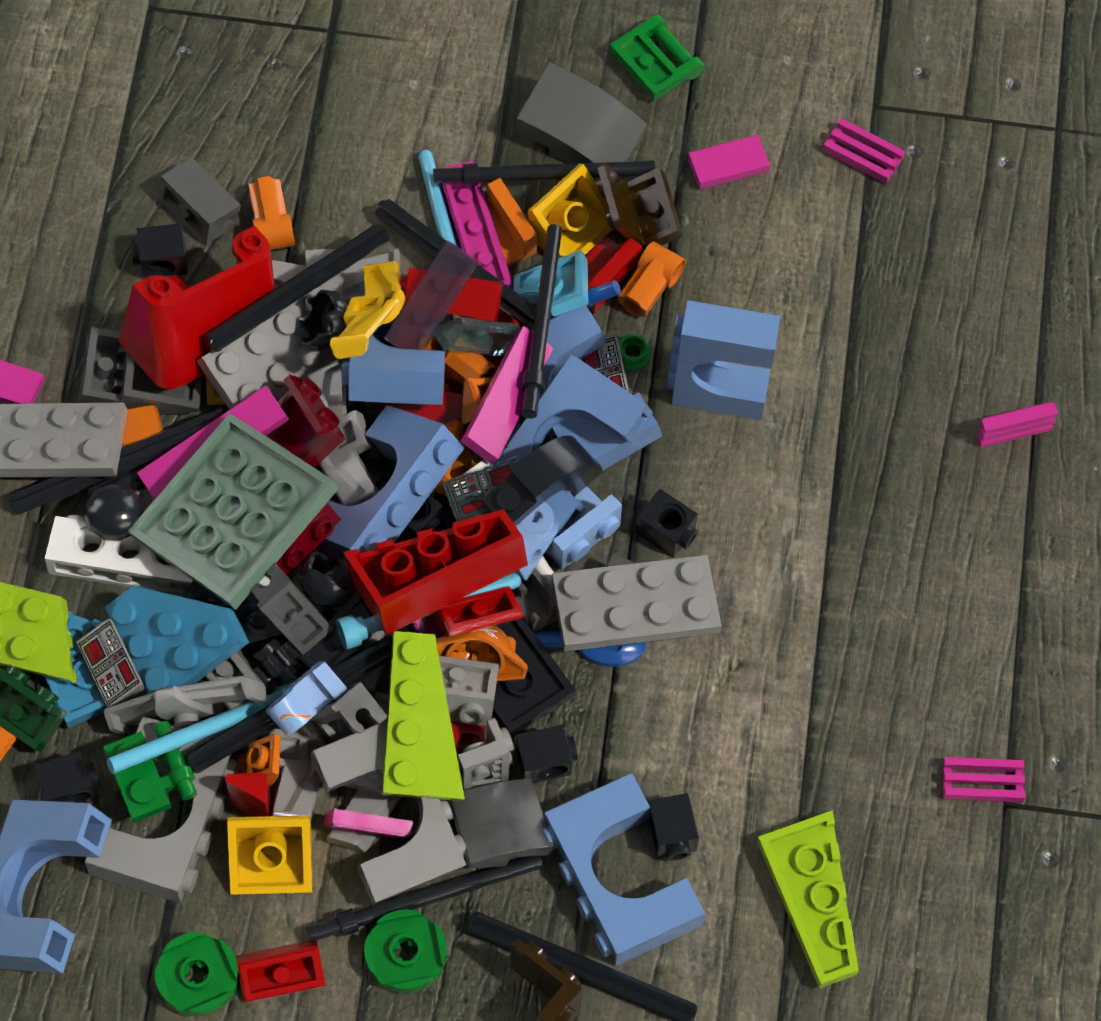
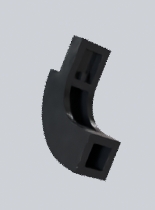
M570 435L562 436L540 446L510 469L511 474L482 499V502L490 512L504 509L515 526H517L554 494L567 489L575 497L597 478L603 470L601 465L575 437Z

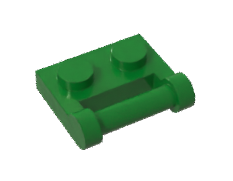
M659 14L651 17L612 42L609 49L612 56L654 102L688 79L693 80L697 78L706 67L699 57H693L666 28L667 22ZM650 37H656L681 66L676 68Z

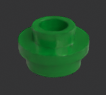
M632 333L618 340L624 369L636 371L647 366L651 360L652 349L649 342L643 336ZM628 351H636L639 356L630 357L626 353Z

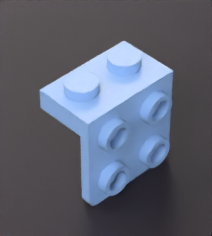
M586 486L575 496L586 509L577 522L559 536L556 534L545 551L561 570L565 569L573 561L576 562L583 558L592 546L601 539L611 536L619 528L622 504L612 494L601 501Z

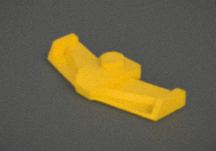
M398 261L362 266L365 296L351 298L343 316L347 327L340 336L332 337L330 340V345L336 358L343 359L363 355L368 348L369 338L377 328L394 320L401 311L406 298L401 290Z

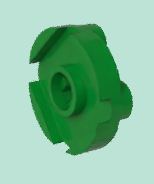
M409 909L390 912L376 922L377 925L371 930L365 940L364 954L370 975L383 990L402 994L415 993L426 989L440 979L446 963L447 944L444 933L439 925L435 922L433 923L429 918L422 916V913ZM408 942L410 948H417L418 952L411 956V960L403 961L402 957L394 955V952L400 950V943Z
M190 932L176 937L163 949L158 965L156 964L155 981L161 998L177 1014L183 1017H199L212 1014L223 1008L237 991L239 972L233 951L226 942L219 938L217 940L214 937L206 936L205 933ZM197 965L200 970L208 969L209 973L204 976L203 982L196 984L195 981L189 982L186 980L185 977L191 974V966Z

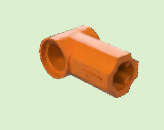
M271 176L257 178L255 182L249 184V196L255 218L252 219L253 226H256L268 240L270 250L295 247L290 214H286L280 179H274Z
M652 241L643 252L636 272L619 294L618 302L628 313L636 317H646L665 288H671L677 282L685 267L686 259Z
M430 331L423 336L420 342V350L441 351L442 341H445L447 345L445 371L463 386L464 381L467 379L486 378L495 375L497 367L470 347L463 335L456 331Z

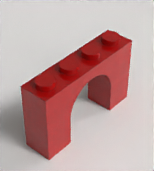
M409 268L408 275H401V290L404 292L406 299L403 304L402 313H399L394 319L392 335L398 336L396 348L416 350L417 340L421 331L429 322L437 317L453 314L497 321L503 283ZM444 389L442 405L385 402L380 404V411H383L389 405L442 424H446L454 419L462 423L463 392Z

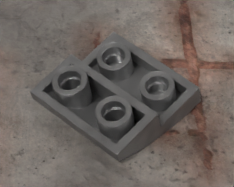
M532 779L511 780L475 787L463 791L464 801L448 800L457 832L462 836L466 845L465 858L469 869L502 867L507 865L511 857L548 855L553 848L552 842L548 841L543 832L547 825Z

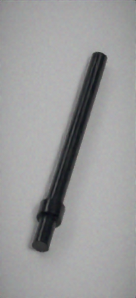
M654 160L605 162L620 177L641 176L655 169ZM604 162L478 167V163L462 164V168H435L432 171L433 184L462 183L463 186H478L479 182L495 181L499 178L502 181L563 179L576 166L584 164L592 178L600 177L597 166Z
M551 224L547 227L528 370L523 373L521 389L524 392L521 414L528 419H533L537 416L539 397L545 389L546 375L543 372L562 235V227L557 224Z
M526 856L508 862L506 866L492 867L354 912L352 908L337 912L335 918L307 926L306 932L310 943L339 933L342 936L359 932L358 927L377 922L381 917L390 912L403 909L414 910L542 869L543 863L540 856Z

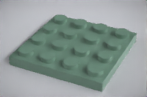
M229 413L137 519L128 532L135 540L236 610L251 593V588L263 579L267 574L266 571L274 562L276 563L338 491L339 487L332 479Z

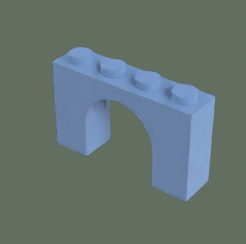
M360 283L358 296H365L364 283ZM450 314L437 317L429 322L421 331L418 339H422L430 331H448V329L443 328L449 327V325L439 329L435 328L449 323ZM394 320L377 328L369 338L368 348L363 355L344 358L345 362L342 364V385H349V401L442 405L445 351L400 349L383 344L386 341L398 339V336L392 335Z
M687 300L685 315L677 314L673 334L674 338L666 390L673 391L672 405L762 420L770 369L730 362L772 368L781 316Z
M586 305L550 320L547 344L553 347V350L543 368V372L546 375L544 392L553 381L551 380V375L554 369L562 360L567 361L571 354L581 360L607 344L600 327ZM639 392L634 395L645 403ZM653 415L650 416L631 444L599 422L585 417L565 419L556 424L546 434L550 441L568 435L575 437L601 465L602 470L609 468L663 436Z
M571 354L567 361L562 360L556 366L551 375V380L553 381L547 390L540 394L537 416L533 419L526 418L522 425L517 424L514 427L507 441V447L499 459L491 465L495 466L493 467L495 469L510 464L512 468L513 465L509 460L515 459L517 464L542 445L546 434L559 422L573 417L593 419L631 444L653 412L646 403ZM564 490L544 501L552 508L559 522L558 536L577 522L586 509L578 499Z
M387 405L365 433V436L387 459L397 462L394 473L388 483L375 496L361 504L344 506L329 500L327 503L341 520L335 525L332 534L324 539L317 548L345 560L343 552L358 549V552L362 553L378 548L377 543L391 539L395 542L465 448L444 424Z
M632 773L545 812L544 816L547 827L543 829V832L548 841L553 844L551 851L556 849L562 861L558 864L560 873L568 886L574 884L580 898L576 899L579 911L586 922L592 920L598 932L594 935L596 944L603 957L610 955L615 966L703 926L706 914L687 878L651 895L635 899L617 896L605 889L597 880L592 869L591 860L599 846L608 839L643 824L649 819L650 806Z
M12 800L0 836V969L63 974L75 934L52 919L23 917L22 899L29 880L46 862L61 856L100 858L112 819L89 803Z

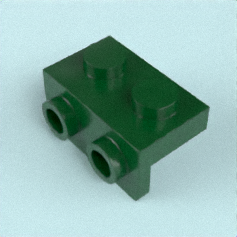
M9 664L7 669L0 667V726L34 750L42 752L68 712L57 705L60 697L41 685H39L37 690L28 685L26 682L30 677L11 664Z

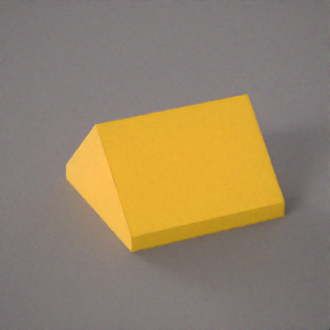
M584 164L576 166L528 210V221L537 233V245L543 250L545 248L547 227L551 224H557L562 227L558 258L582 250L584 255L587 254L605 235L613 230L605 214V211L609 209L608 203L601 195L597 184Z
M310 815L227 818L231 895L312 893V829Z

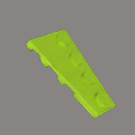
M394 631L382 795L464 801L465 797L435 634Z
M833 810L761 835L757 840L819 989L856 976L859 971L851 919H849L847 894L842 877L841 857L836 840Z

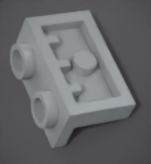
M439 656L450 720L471 725L487 726V720L492 719L499 664Z
M495 718L487 720L486 744L485 742L471 744L463 750L462 754L458 755L463 791L504 782L509 779V765L513 764L510 751L514 750V746L507 728L500 729Z

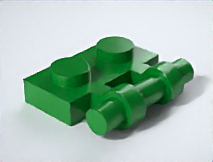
M168 721L159 722L153 727L157 738L173 733ZM142 731L103 747L107 757L110 758L145 744L146 741ZM181 747L114 773L133 823L172 808L166 794L168 792L178 789L182 800H189L197 795L193 784L195 775L191 767L186 766L180 751ZM165 756L171 772L169 775L160 778L154 760Z

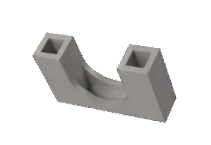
M143 716L136 733L142 731L146 743L158 739L153 727L162 721ZM170 724L172 732L183 729ZM207 736L180 748L186 766H189L185 759L186 754L213 739V737ZM236 752L204 771L194 773L195 780L193 784L197 795L193 798V806L188 819L174 833L161 838L146 839L109 828L100 858L87 857L85 860L89 875L181 904L185 892L191 893L195 887L198 870L194 868L199 855L206 856L213 835L209 832L214 818L219 820L224 811L227 798L223 795L226 787V775L235 774L239 762L236 759ZM165 756L154 760L158 774L169 775L171 771Z
M387 721L367 728L363 733H355L313 750L310 756L326 793L367 776L383 775ZM415 798L419 810V821L412 839L404 846L364 862L357 867L372 906L466 866L464 860L466 845L460 834H453L448 820L453 819V815L447 800Z

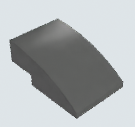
M549 62L517 117L516 134L548 147L549 156L567 164L625 162L630 159L647 128V123L604 90L580 76Z
M91 326L86 339L78 403H125L127 410L155 405L158 408L159 414L198 412L203 376L180 388L164 389L159 387L118 342L120 331Z

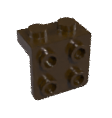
M605 162L597 166L600 177L596 179V183L601 195L607 200L609 209L605 211V214L613 231L618 230L622 233L626 241L630 238L642 245V252L645 251L652 241L664 245L683 236L664 171L658 167L626 182Z
M516 939L511 945V967L551 999L537 1015V1021H574L579 1015L581 1008L582 988L578 986L580 984L578 978L564 967L558 970L546 961L548 958L546 953L533 942L529 941L525 944L521 940Z

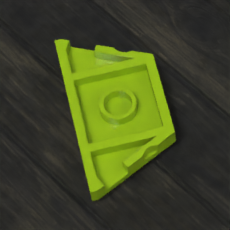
M0 582V666L8 667L11 664L21 671L76 684L77 673L72 667L70 649L73 648L72 636L67 628L69 620L67 600L61 596Z

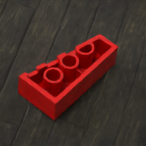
M504 509L454 522L451 529L438 532L432 531L431 528L417 532V538L394 544L393 539L377 543L378 548L359 553L358 549L343 552L351 583L386 636L528 565L523 536Z

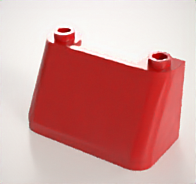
M256 226L240 232L233 240L231 246L232 253L239 264L184 291L172 279L162 275L150 276L133 284L118 342L159 387L164 389L180 388L205 375L197 363V360L210 352L203 342V335L275 289L270 244Z

